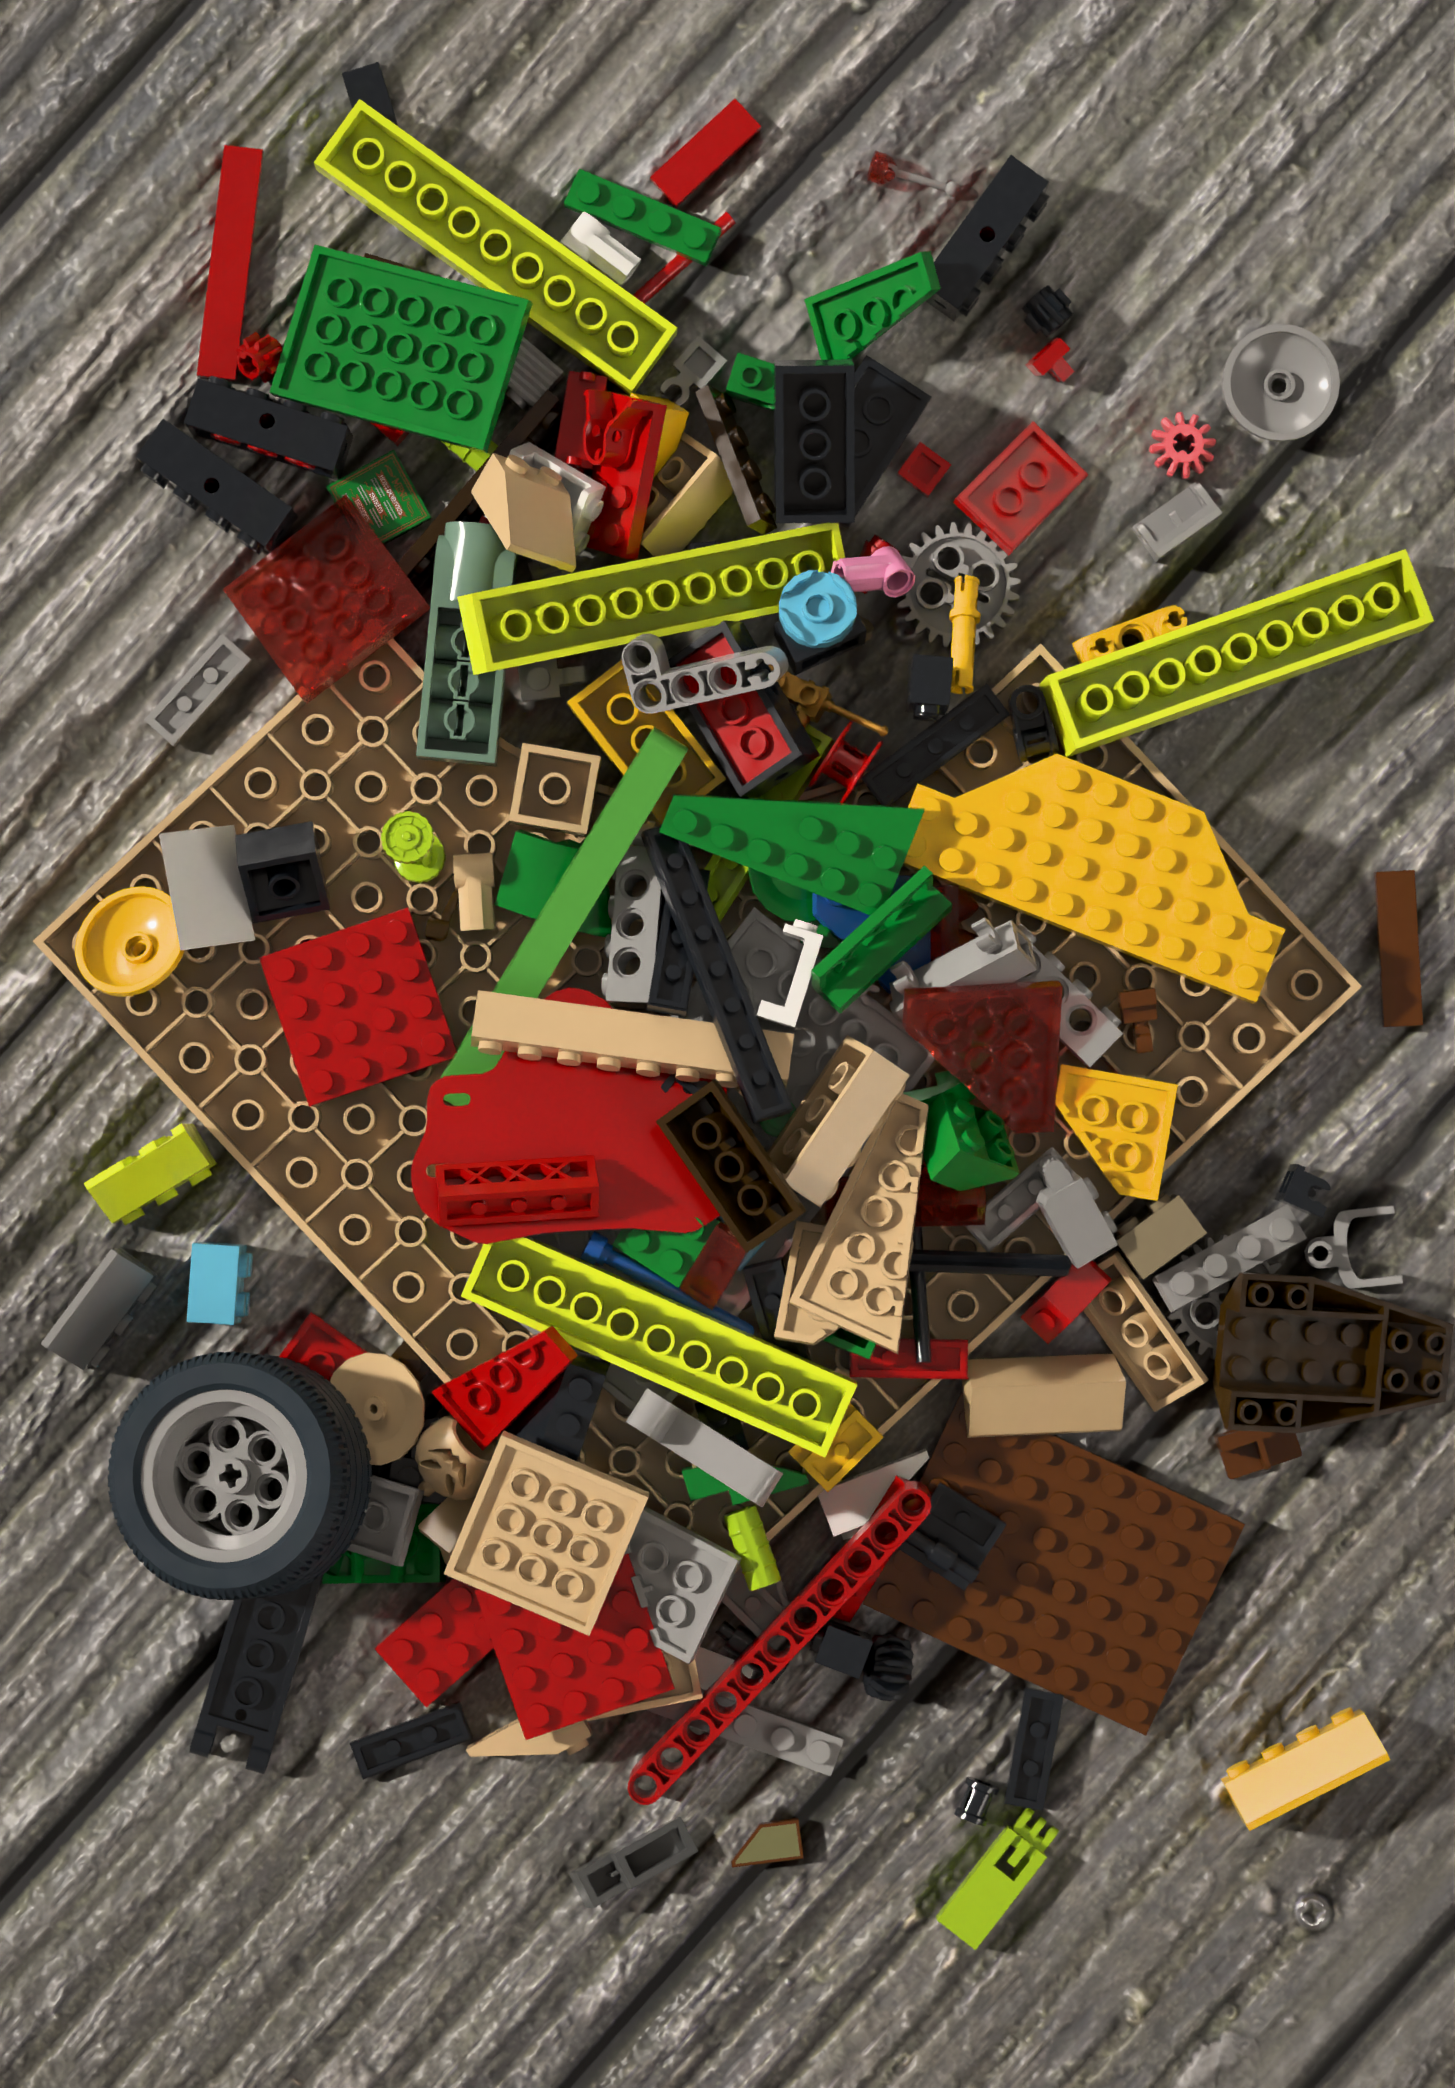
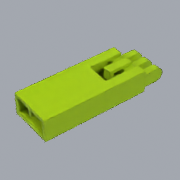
M1026 1808L1012 1827L1008 1824L1005 1826L936 1915L938 1922L974 1950L978 1948L1047 1859L1044 1851L1059 1832L1057 1828L1052 1826L1043 1837L1040 1836L1038 1833L1047 1822L1041 1816L1034 1822L1031 1828L1027 1826L1026 1823L1035 1812L1031 1808ZM1012 1845L1016 1850L1006 1861L1015 1869L1007 1876L996 1867V1864Z

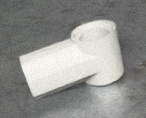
M582 212L559 242L581 259L590 263L620 287L629 280L641 262L639 257L611 237L610 231L586 212Z

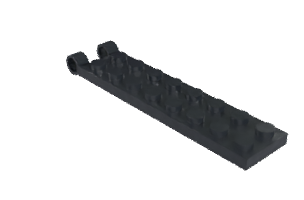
M276 1478L270 1481L268 1485V1493L274 1500L278 1499L282 1493V1485ZM323 1575L318 1576L311 1583L303 1585V1587L294 1591H288L285 1594L233 1601L191 1742L190 1753L208 1758L216 1737L217 1727H225L255 1736L245 1769L265 1774ZM237 1710H245L247 1713L246 1719L239 1720L236 1717Z

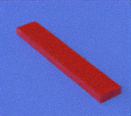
M224 145L197 367V377L209 379L210 376H215L227 381H237V356L239 353L236 351V348L241 346L264 155L263 149Z

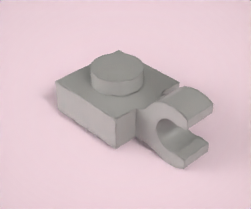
M557 658L518 666L522 702L562 698L560 686L588 683L585 666L559 669Z

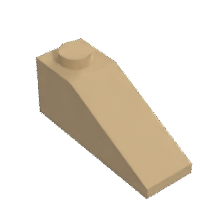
M516 1719L469 1744L466 1751L470 1757L559 1754L564 1750L567 1751L568 1755H571L589 1745L587 1738L592 1736L593 1730L588 1721L583 1720L525 1740L519 1720Z

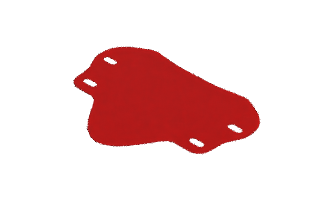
M572 987L555 991L544 998L545 1000L613 1009L604 999L588 990ZM505 1051L500 1061L490 1071L483 1074L444 1076L436 1080L430 1087L427 1098L426 1131L412 1162L411 1182L415 1199L421 1210L438 1225L436 1177L427 1175L426 1168L429 1165L594 1155L599 1183V1216L442 1226L468 1240L480 1244H490L541 1233L629 1228L688 1233L700 1229L720 1216L656 1123L658 1119L693 1095L684 1092L683 1086L676 1081L665 1093L661 1086L670 1074L660 1072L659 1076L649 1077L637 1074L636 1069L620 1067L619 1071H606L597 1068L596 1063L581 1062L578 1066H569L558 1063L557 1058L541 1056L540 1060H526L518 1057L516 1052ZM699 1078V1081H707L709 1083L712 1079ZM722 1087L725 1093L727 1094L726 1087ZM466 1093L470 1096L471 1100L468 1105L446 1106L443 1098L447 1094ZM573 1170L567 1173L572 1178L588 1177L587 1170ZM530 1173L526 1177L532 1180H543L546 1175ZM501 1175L487 1178L492 1183L503 1182L507 1179ZM462 1178L445 1179L446 1186L463 1185L467 1182ZM696 1218L701 1220L703 1226L698 1222Z

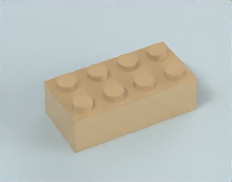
M846 1035L767 1152L789 1186L818 1207H821L824 1201L831 1199L838 1189V1181L845 1170L852 1167L860 1157V1148L866 1139L880 1128L885 1111L892 1102L898 1100L903 1094L906 1087L905 1082L910 1075L873 1049Z

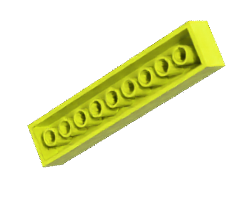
M360 99L314 161L316 170L476 286L530 300L533 305L527 321L529 324L597 373L608 377L611 383L629 396L637 391L677 335V327Z
M822 523L458 596L473 675L628 644L642 634L650 633L657 637L716 626L724 620L740 621L779 613V601L783 588L794 576L808 570L831 572L833 562L838 561L840 558H845L839 524Z
M1404 549L1047 675L1039 684V688L1043 692L1049 714L1065 755L1068 758L1422 632L1434 622L1408 553Z
M530 1236L483 1244L461 1294V1297L540 1332L553 1326L569 1345L823 1457H826L858 1385L856 1380L598 1266L589 1264Z

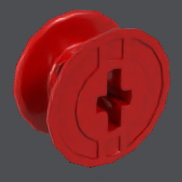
M852 721L844 728L808 785L811 788L820 775L824 773L847 788L840 803L846 802L883 744V741H880L868 756L846 742L844 738L852 726Z

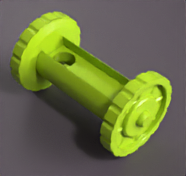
M411 811L397 813L387 821L381 833L382 846L387 855L394 860L398 873L403 878H406V880L415 883L429 882L436 878L444 868L446 855L440 840L434 836V831L429 821L422 817L421 814Z

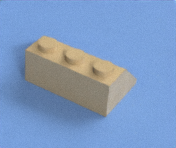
M685 432L682 433L677 450L654 477L640 544V550L650 558L683 551L733 493V488L721 458Z

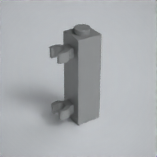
M987 918L971 925L972 929L979 937L914 971L904 960L890 967V971L897 978V980L889 983L893 999L889 1002L894 1017L899 1022L904 1021L916 1033L1037 970L1031 941L1012 920L996 928L993 927Z

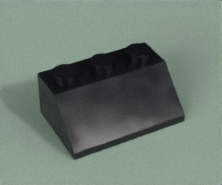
M574 1350L579 1356L505 1431L578 1462L610 1362Z

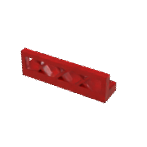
M594 1155L435 1165L439 1227L599 1216V1183ZM573 1170H587L588 1177L572 1178L567 1173ZM530 1173L546 1175L543 1180H532L526 1176ZM494 1175H501L507 1178L503 1182L496 1183L487 1180L488 1177ZM462 1178L467 1182L463 1185L446 1186L445 1179Z

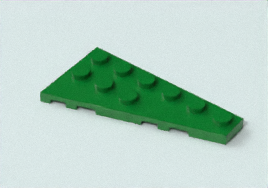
M673 794L659 832L871 915L889 899L925 808Z

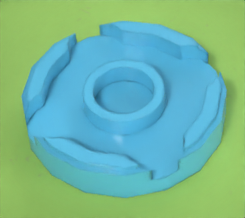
M808 570L794 576L783 588L779 601V620L786 634L798 644L810 648H826L841 642L852 630L857 617L856 596L850 584L838 574L829 571L826 573L818 572V570Z

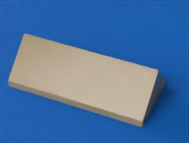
M1113 1250L1096 1262L1112 1280L1083 1311L1110 1350L1115 1354V1357L1153 1411H1158L1206 1383L1209 1379L1119 1251Z
M1115 1354L968 1360V1379H962L967 1438L1122 1430L1126 1380Z

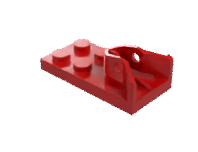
M586 389L583 394L586 396V423L583 428L584 452L589 462L594 465L591 478L606 487L601 498L604 502L603 508L599 516L591 522L587 532L590 538L586 547L621 558L637 560L667 405L617 392ZM595 425H598L599 432L596 436H593L592 429Z

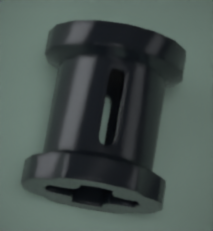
M968 1776L965 1781L968 1787L960 1807H956L954 1815L974 1824L986 1826L988 1821L986 1814L993 1795H998L1000 1789L988 1782Z

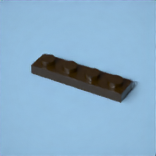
M706 385L695 393L747 526L765 535L777 528L772 515L775 513L774 504L770 497L762 490L759 482L762 479V474L755 461L750 459L746 449L749 446V441L743 429L735 421L733 414L736 413V408L731 397L726 392L722 393L710 385Z

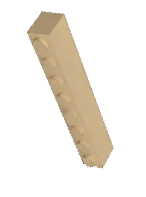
M478 990L471 1046L478 1047V1051L481 1053L500 1055L502 1051L518 1053V1057L526 1060H540L541 1056L557 1058L558 1063L569 1066H578L581 1062L596 1063L597 1068L606 1071H619L620 1067L636 1069V1073L643 1076L656 1077L661 1072L675 1074L676 1079L685 1082H698L699 1078L716 1079L722 1087L734 1088L739 1086L715 1024L712 1022ZM762 1030L786 1089L794 1034Z

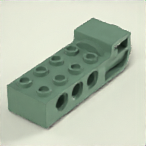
M445 523L444 535L438 536L416 756L421 760L497 767L506 669L473 675L457 598L458 596L516 585L518 554L506 550L491 524Z

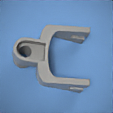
M1394 1205L1340 1211L1334 1221V1235L1316 1237L1307 1243L1304 1252L1306 1261L1312 1267L1319 1269L1338 1267L1342 1282L1350 1289L1403 1283L1402 1274L1366 1279L1359 1278L1351 1267L1347 1250V1232L1352 1219L1394 1214ZM1324 1246L1327 1249L1328 1255L1324 1260H1316L1313 1257L1312 1253L1315 1247Z

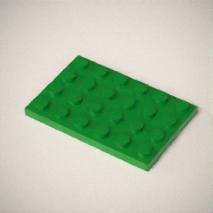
M314 245L269 393L282 399L488 453L533 303L521 297Z

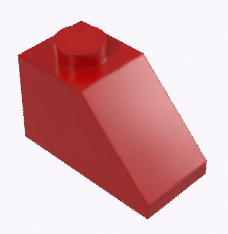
M1090 1261L1078 1269L1073 1264H1070L1069 1275L1057 1277L1033 1300L1020 1318L1049 1344L1073 1322L1112 1279L1094 1261Z

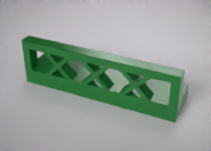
M923 866L811 970L812 988L838 1013L841 1014L952 911V903L933 886V873Z

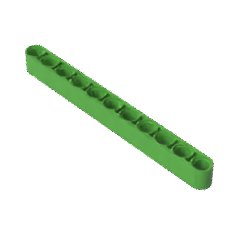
M656 727L651 730L492 992L538 998L674 775L689 747ZM472 1024L459 1045L457 1053L450 1060L440 1078L451 1075L483 1074L496 1066L505 1051H502L500 1055H489L479 1052L478 1047L471 1046ZM466 1093L447 1094L443 1098L454 1106L468 1105L471 1100L470 1096Z

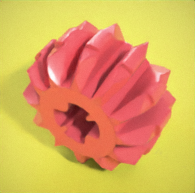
M1178 412L1175 415L1176 426L1165 417L1161 420V425L1165 432L1154 429L1151 437L1161 442L1149 447V452L1152 454L1162 453V456L1155 461L1154 465L1159 468L1168 462L1170 464L1166 474L1168 477H1172L1176 469L1180 468L1182 479H1188L1190 477L1189 466L1196 473L1201 474L1204 471V466L1200 460L1211 462L1214 458V455L1205 450V448L1214 447L1216 439H1203V436L1209 432L1211 427L1209 424L1203 425L1199 430L1194 427L1198 422V415L1193 414L1189 423L1185 424L1183 413ZM1178 437L1181 442L1188 439L1191 442L1188 451H1191V453L1187 454L1184 450L1177 453L1174 449L1177 441L1174 439Z

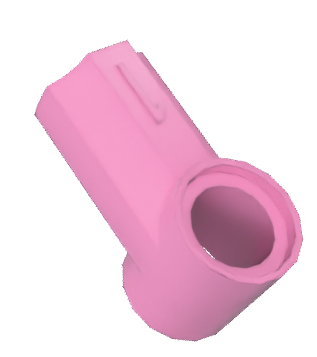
M890 546L876 550L871 556L840 558L838 561L833 562L831 569L832 573L838 574L850 584L853 592L883 590L887 596L896 598L908 593L915 583V575L898 550Z

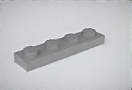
M1287 1204L1156 1275L1152 1280L1169 1311L1172 1313L1238 1277L1240 1272L1245 1273L1304 1241L1307 1237Z

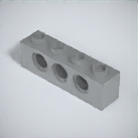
M630 846L612 875L613 880H616L615 895L610 896L608 903V914L610 919H612L611 934H607L605 939V954L609 958L608 973L603 974L601 989L603 996H606L605 1001L616 1008L647 1009L665 897L645 846ZM641 880H646L647 888L644 894L639 897H633L632 890L634 885ZM637 919H643L644 926L642 931L638 935L630 936L629 927L631 923ZM639 957L640 967L638 971L632 975H627V963L631 959Z
M1020 923L1017 927L1031 941L1037 970L1029 976H1024L1010 983L1005 988L1089 1068L1123 1034L1117 1028L1122 1022L1107 1007L1104 1006L1100 1011L1089 1000L1093 993L1081 981L1076 979L1071 983L1061 973L1065 966L1050 951L1043 955L1033 945L1037 941L1036 937ZM1046 982H1056L1062 988V998L1058 1003L1049 1004L1043 1000L1041 989ZM1075 1009L1085 1010L1090 1016V1025L1083 1032L1074 1030L1069 1023L1070 1014Z

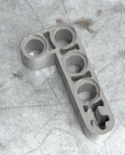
M650 633L637 636L624 647L622 652V663L632 701L637 709L646 714L658 713L767 688L781 679L788 668V659L785 653L775 646H764L670 668L662 640ZM637 645H642L650 651V663H644L638 659L636 655ZM762 661L767 665L772 664L774 670L770 673L767 669H762L750 675V669L755 668ZM722 667H729L735 671L737 675L736 684L726 683L722 679ZM684 675H690L698 681V693H692L685 688L683 684ZM647 684L656 685L660 689L661 701H653L647 696Z
M648 1388L626 1421L631 1426L760 1507H763L783 1475L780 1471Z

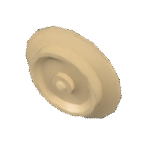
M367 1352L347 1359L333 1373L330 1383L346 1398V1403L351 1405L356 1413L355 1417H358L363 1427L362 1432H365L368 1442L366 1446L370 1451V1464L381 1466L401 1459L416 1445L424 1426L425 1402L418 1381L405 1364L388 1354Z

